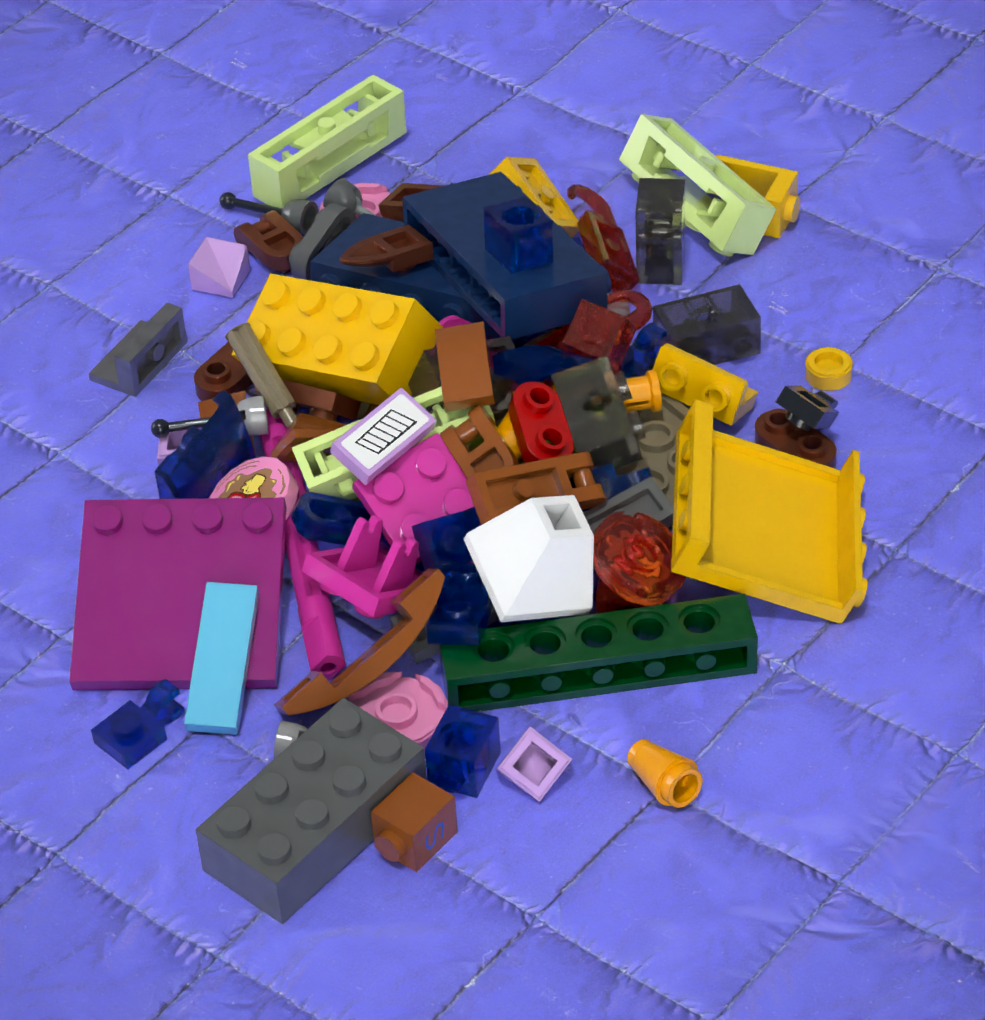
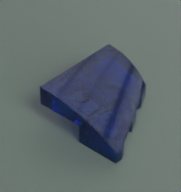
M223 390L214 397L213 401L218 405V409L201 430L192 425L183 435L178 448L173 453L167 455L154 471L160 499L209 498L217 483L230 470L247 460L256 458L242 416L234 399L226 391Z

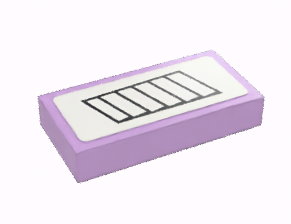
M400 388L334 441L330 453L363 484L367 485L434 429L437 420L403 388Z

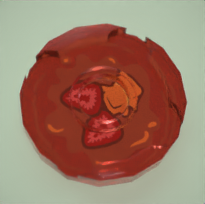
M625 511L614 512L605 518L593 533V566L597 575L611 591L628 602L644 606L665 603L679 591L686 579V576L671 572L672 532L664 524L649 515L637 512L634 516L623 515Z

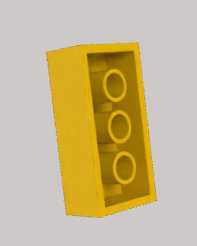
M276 274L269 275L247 320L281 379L336 392L357 401L376 405L383 403L400 388H403L412 396L436 344L435 329L443 328L414 298ZM233 350L231 355L240 362Z

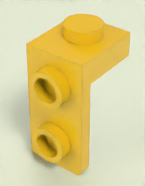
M715 155L777 208L764 235L781 238L788 223H794L799 214L801 199L798 196V172Z

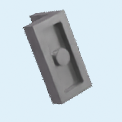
M166 303L148 322L140 320L88 373L89 380L136 397L187 344L182 307Z

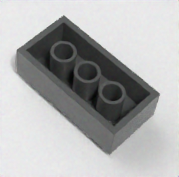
M343 697L195 829L203 871L283 925L374 840L371 811L412 772L427 780L424 747Z

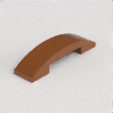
M428 568L390 603L403 618L335 679L329 682L321 672L311 671L277 701L274 706L286 715L306 713L336 703L343 697L346 698L374 681L403 655L425 626L441 593L445 579L439 569Z

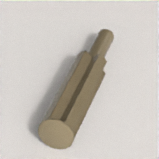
M250 323L240 324L231 329L226 334L225 339L230 343L260 396H264L265 404L273 418L280 417L288 429L297 417L293 411L296 407L295 401L252 330Z

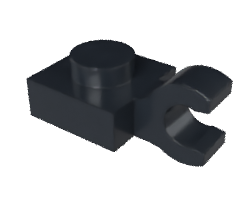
M785 386L775 401L787 410L785 418L805 431H810L811 428L818 431L830 428L839 413L834 409L838 401L822 390L817 393H811L802 386Z

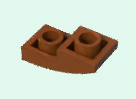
M484 321L435 329L440 380L446 412L473 408L479 404L482 406L495 404Z

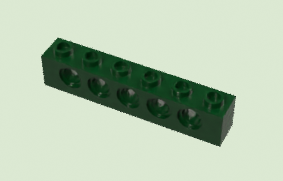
M745 593L438 635L441 673L446 699L448 700L449 716L757 673L758 636Z

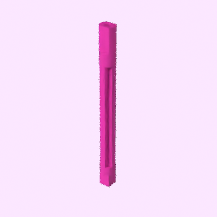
M267 409L269 434H262L260 437L265 456L271 457V451L284 435L287 428L280 417L273 418ZM282 462L292 472V476L296 479L299 488L296 504L286 520L285 549L297 600L298 615L310 671L321 672L330 681L346 666L329 593L319 587L318 581L301 571L306 554L319 551L302 473L297 462Z

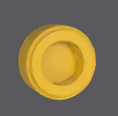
M824 347L814 350L807 356L805 361L806 381L814 388L824 391L844 388L852 379V358L845 351L838 348Z

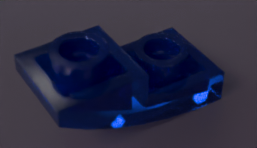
M548 345L517 347L492 356L494 373L515 380L518 385L531 381L541 383L546 379L554 382V385L558 387H572L580 384L582 378L601 370V364L598 360Z
M475 507L411 526L415 540L419 542L418 550L425 571L428 568L441 571L473 561L463 539L468 532L481 526Z
M458 564L451 569H447L444 573L445 579L437 600V608L426 625L428 644L479 645L485 633L493 604L475 564Z

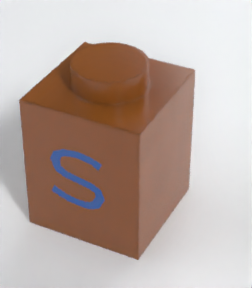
M414 772L371 811L375 848L389 861H398L415 872L422 868L458 832L455 796Z

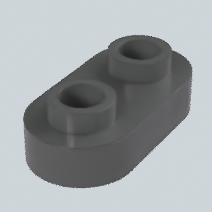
M331 203L317 213L313 225L303 239L291 250L289 264L294 278L312 281L310 261L356 220L352 209L337 203Z

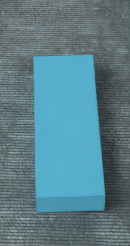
M206 583L184 722L186 731L238 735L259 600L257 585Z

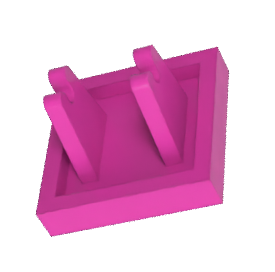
M372 515L369 521L362 517L356 520L345 547L307 553L301 571L318 581L319 587L323 591L341 596L355 605L354 609L359 614L368 618L380 619L384 615L399 613L390 602L423 573L415 569L419 549L418 541L409 537L404 544L396 539L393 541L389 552L379 546L383 520L376 515Z

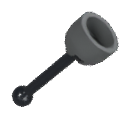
M231 192L223 193L219 199L221 207L227 210L234 207L260 213L275 210L302 236H305L313 225L314 219L319 212L315 202L304 199L291 200L283 208L238 199Z

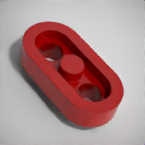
M531 381L519 385L509 403L508 413L524 462L528 463L572 454L574 442L558 394L551 387L540 382ZM545 440H549L553 442L555 445H551L547 443Z

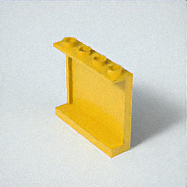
M695 399L676 433L671 572L842 624L853 606L859 607L862 604L868 586V581L863 577L862 570L867 545L865 542H862V527L866 517V509L861 507V493L864 488L865 475L860 473V452L852 450L841 470L715 431L713 430L714 405Z

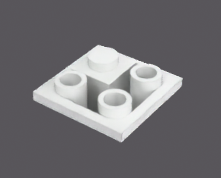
M575 495L530 498L473 529L464 537L463 540L501 622L589 614L592 610L594 535Z

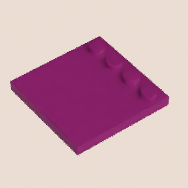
M285 498L85 500L69 679L72 690L190 689L207 582L258 586L259 600L245 689L277 688L287 508Z

